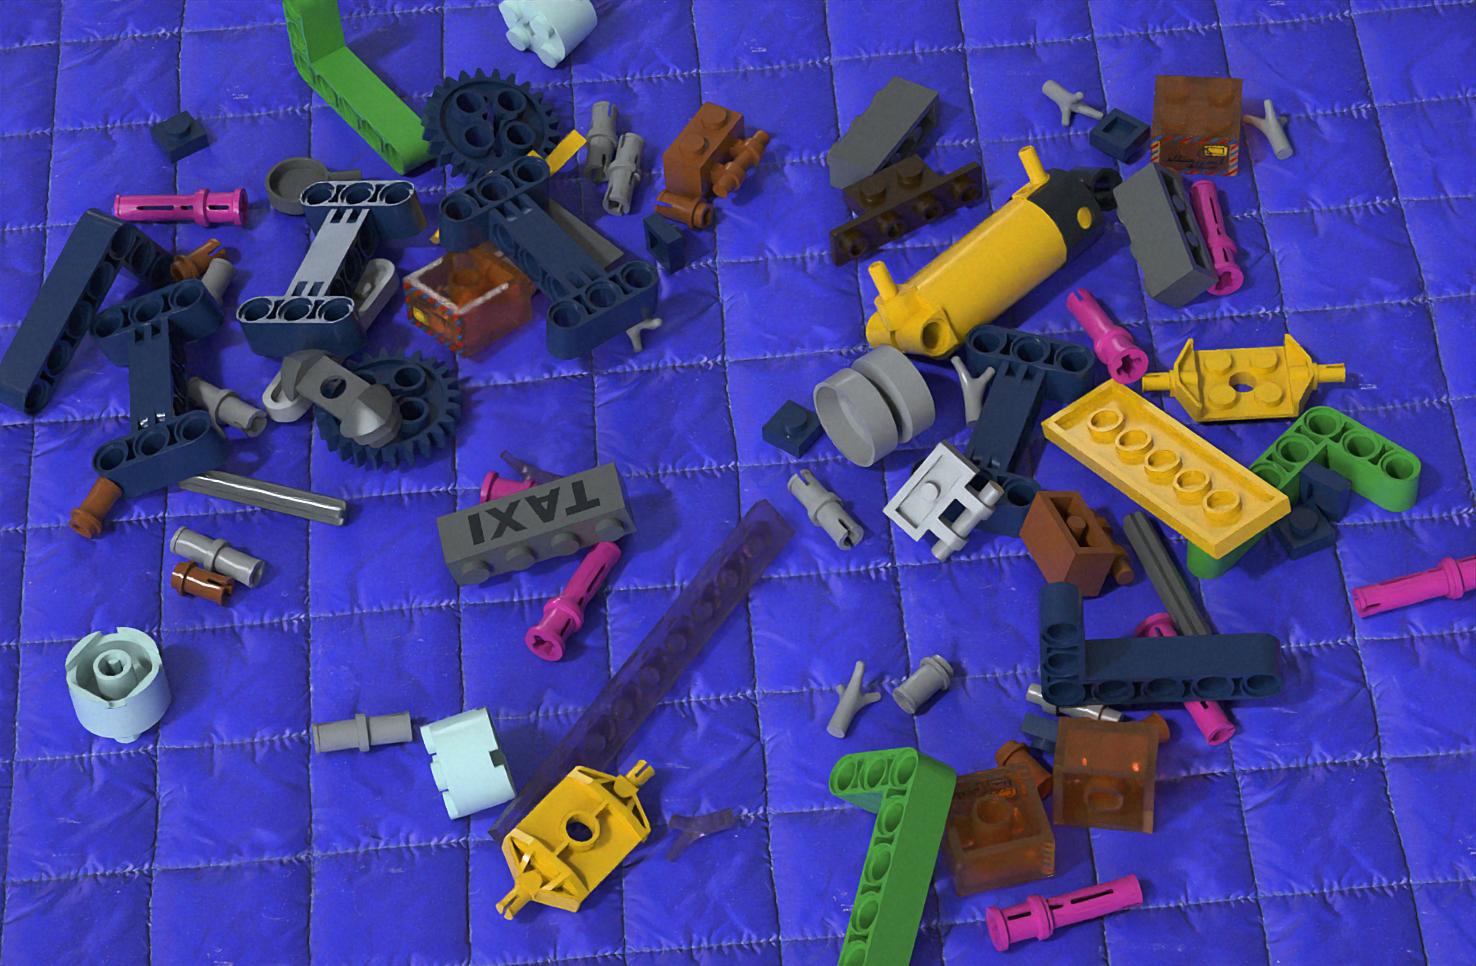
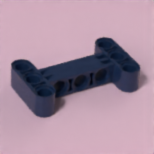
M523 156L452 192L441 200L439 204V241L449 251L465 252L490 240L553 302L549 306L546 315V349L555 358L571 360L651 317L657 309L659 273L654 265L642 260L627 262L607 273L543 211L549 204L550 167L547 162L540 157Z
M322 181L314 183L303 190L299 199L315 239L284 296L254 297L241 304L237 309V319L254 354L259 356H287L300 350L319 349L334 354L333 357H344L353 355L365 347L368 342V336L351 297L381 239H407L421 233L428 223L415 187L409 181Z
M186 279L105 309L94 317L88 328L89 336L114 366L129 365L131 433L100 446L94 453L91 462L92 468L99 477L110 480L122 490L123 494L118 499H132L221 466L231 454L232 445L230 440L211 415L204 410H194L191 412L189 410L186 343L214 333L224 321L223 309L199 279Z
M980 325L970 330L966 337V368L973 378H979L988 367L994 368L996 373L986 385L991 387L963 455L980 469L978 474L969 483L971 487L980 492L992 480L1002 487L1004 494L994 504L996 507L994 513L988 520L984 521L981 519L974 529L1013 538H1021L1019 535L1037 491H1042L1040 484L1034 479L1018 475L1016 472L1045 399L1071 404L1094 390L1095 356L1088 347L1081 344L994 325ZM928 456L914 462L911 466L910 477ZM955 499L942 515L954 523L966 507Z

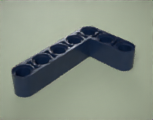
M90 208L84 212L0 363V403L30 417L42 412L118 273L153 290H159L166 287L173 277L170 272V265L174 263V257L133 224L97 208Z
M1054 582L1045 585L1039 590L1038 625L1041 695L1043 700L1055 706H1087L1263 699L1275 696L1283 690L1284 676L1281 645L1279 640L1268 633L1085 640L1083 594L1081 589L1069 582Z

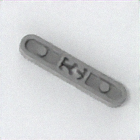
M373 259L369 261L351 297L365 331L399 286V277L395 266L387 259ZM347 356L332 357L331 360L341 365ZM281 370L262 395V402L269 417L277 422H293L298 420L313 403L301 394L293 402L288 400L281 386Z

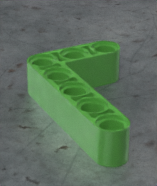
M282 0L292 56L301 77L399 175H405L440 155L428 154L427 150L430 141L422 140L424 127L421 126V119L345 46L337 0Z
M1316 406L1307 410L1247 468L1288 496L1290 507H1292L1299 498L1301 471L1312 460L1327 469L1335 470L1351 481V490L1391 512H1403L1414 507L1418 499L1421 463L1413 453L1328 406ZM1270 526L1218 560L1188 540L1186 562L1188 570L1194 576L1201 579L1211 580L1219 578L1270 529Z
M903 747L847 754L837 761L830 774L829 791L832 795L868 812L878 813L838 966H909L957 778L956 771L951 765L915 748Z

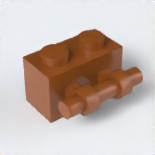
M706 101L662 155L666 190L692 199L700 196L708 200L713 193L721 198H726L732 190L740 188L746 180V172L751 165H757L765 156V148L771 141L770 136L765 131L758 130L752 138L745 139L743 114Z
M1037 491L1019 535L1048 584L1069 582L1077 585L1081 589L1083 596H1098L1107 574L1114 576L1121 585H1125L1133 580L1135 574L1130 567V556L1124 547L1116 545L1112 538L1113 529L1105 518L1099 517L1094 509L1088 508L1078 491Z

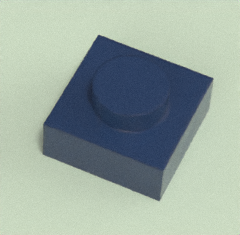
M1114 108L1089 132V145L1125 162L1150 138V125Z
M187 110L150 127L152 140L172 164L209 146L206 132Z
M659 212L644 218L646 250L670 274L684 268L686 239L681 229L674 223L670 224Z
M788 400L762 427V438L771 445L800 459L823 435L825 430L816 413Z
M1311 460L1300 474L1298 502L1304 504L1312 500L1323 516L1339 523L1348 512L1351 481L1335 470L1327 469Z
M1312 500L1291 508L1290 513L1270 525V530L1293 561L1335 545V530Z
M1026 712L1020 728L1021 733L1029 741H1032L1030 744L1031 749L1051 757H1058L1060 751L1074 755L1080 736L1073 727Z

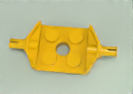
M1290 334L1284 335V346L1197 351L1193 349L1194 341L1191 338L1188 339L1176 359L1173 370H1169V372L1144 373L1141 377L1142 392L1169 390L1170 397H1175L1189 416L1196 422L1298 417L1301 414L1312 390H1317L1318 383L1345 382V364L1317 365L1316 362L1312 363L1311 357ZM1244 384L1252 387L1253 390L1238 392L1235 391L1233 386Z
M639 760L624 777L621 774L615 777L587 767L576 766L504 838L501 848L515 881V887L496 904L497 911L502 915L506 910L504 918L512 920L528 901L534 900L538 903L576 913L580 909L582 901L640 842L644 843L647 840L651 828L637 793L655 775L651 765L645 769L647 762ZM573 822L583 823L591 830L592 838L583 842L575 841L567 834L566 826Z

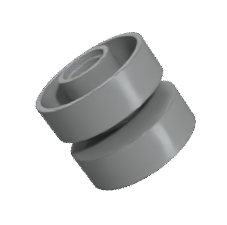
M882 344L855 360L851 369L843 368L814 388V405L825 432L847 459L861 467H869L893 452L898 443L910 441L930 428L935 422V406L926 382L913 363L902 352L890 345Z

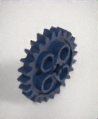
M477 68L474 78H471L462 70L460 71L458 81L449 76L446 77L444 86L436 85L432 97L427 98L421 120V126L424 127L422 140L430 141L427 150L428 154H440L437 162L439 167L451 164L453 168L450 176L454 178L460 173H464L467 175L466 185L474 182L476 178L479 179L485 176L491 170L495 171L520 157L526 156L532 150L545 160L558 145L561 133L556 131L559 118L551 117L554 108L552 104L541 105L544 96L543 92L531 95L528 92L531 83L527 81L520 86L516 85L515 74L513 73L506 80L500 79L498 69H494L491 77H485L481 68Z
M400 347L395 356H388L386 349L381 348L379 358L373 359L370 354L363 352V362L360 364L350 359L346 360L347 370L371 385H383L399 404L403 422L396 437L380 448L360 445L353 438H347L341 434L340 419L318 405L317 409H314L321 440H326L329 452L338 450L341 461H346L354 456L357 468L363 466L367 460L372 461L374 471H378L383 462H389L391 468L397 470L399 460L403 459L411 466H415V455L422 454L430 459L433 457L432 445L445 448L447 446L445 435L455 436L457 434L455 423L462 422L461 408H463L457 378L450 376V370L447 365L438 367L437 357L435 356L423 362L420 350L413 353L410 358L405 357L404 348ZM333 379L334 382L329 381L323 388V396L328 399L339 397L346 389V381L343 379Z

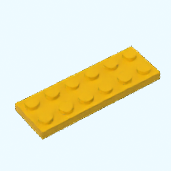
M1113 378L1041 422L1044 437L1216 560L1291 512L1288 496L1124 384L1116 382Z

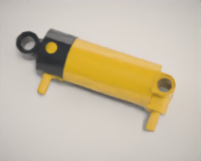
M1031 145L1023 147L1018 155L1030 181L1011 195L1006 204L903 284L894 283L883 261H876L869 266L868 271L879 292V295L874 300L877 311L869 318L866 325V336L870 345L876 348L879 345L886 344L902 353L925 355L935 360L949 357L966 343V337L970 330L980 325L992 323L1057 270L1065 268L1099 241L1104 234L1105 222L1101 211H1111L1118 206L1112 190L1123 182L1120 174L1112 168L1077 166L1069 172L1058 168L1045 170L1035 147Z

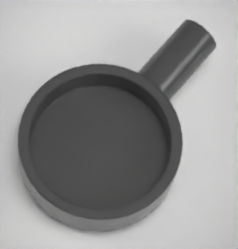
M299 156L291 157L275 164L265 177V188L268 200L275 209L287 214H303L305 212L299 198L300 194L308 186L322 181H363L361 169L329 173L322 162L314 158Z

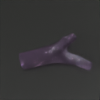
M506 450L500 454V458L522 476V480L519 482L524 483L527 479H531L541 485L564 478V476L528 465L523 460L513 457Z
M727 808L693 817L673 814L669 821V827L683 830V832L671 846L666 859L674 862L681 850L698 838L735 827L732 810Z

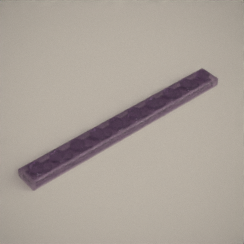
M766 498L755 502L489 828L487 833L501 847L504 838L576 766L587 767L599 772L606 770L793 537L796 531Z

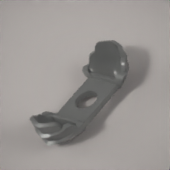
M307 349L293 352L284 357L280 369L281 386L289 401L293 402L300 394L340 419L341 434L344 437L353 438L360 445L380 448L396 437L403 418L399 404L386 387L381 384L371 385L331 360L334 354L328 351ZM333 379L345 380L346 389L342 395L334 399H328L323 396V388L329 381Z

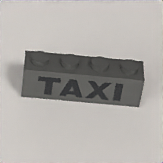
M615 462L436 518L445 564L459 587L468 584H480L490 577L512 570H524L531 567L534 563L556 556H568L575 553L578 549L600 542L616 541L623 535L637 531L626 484Z

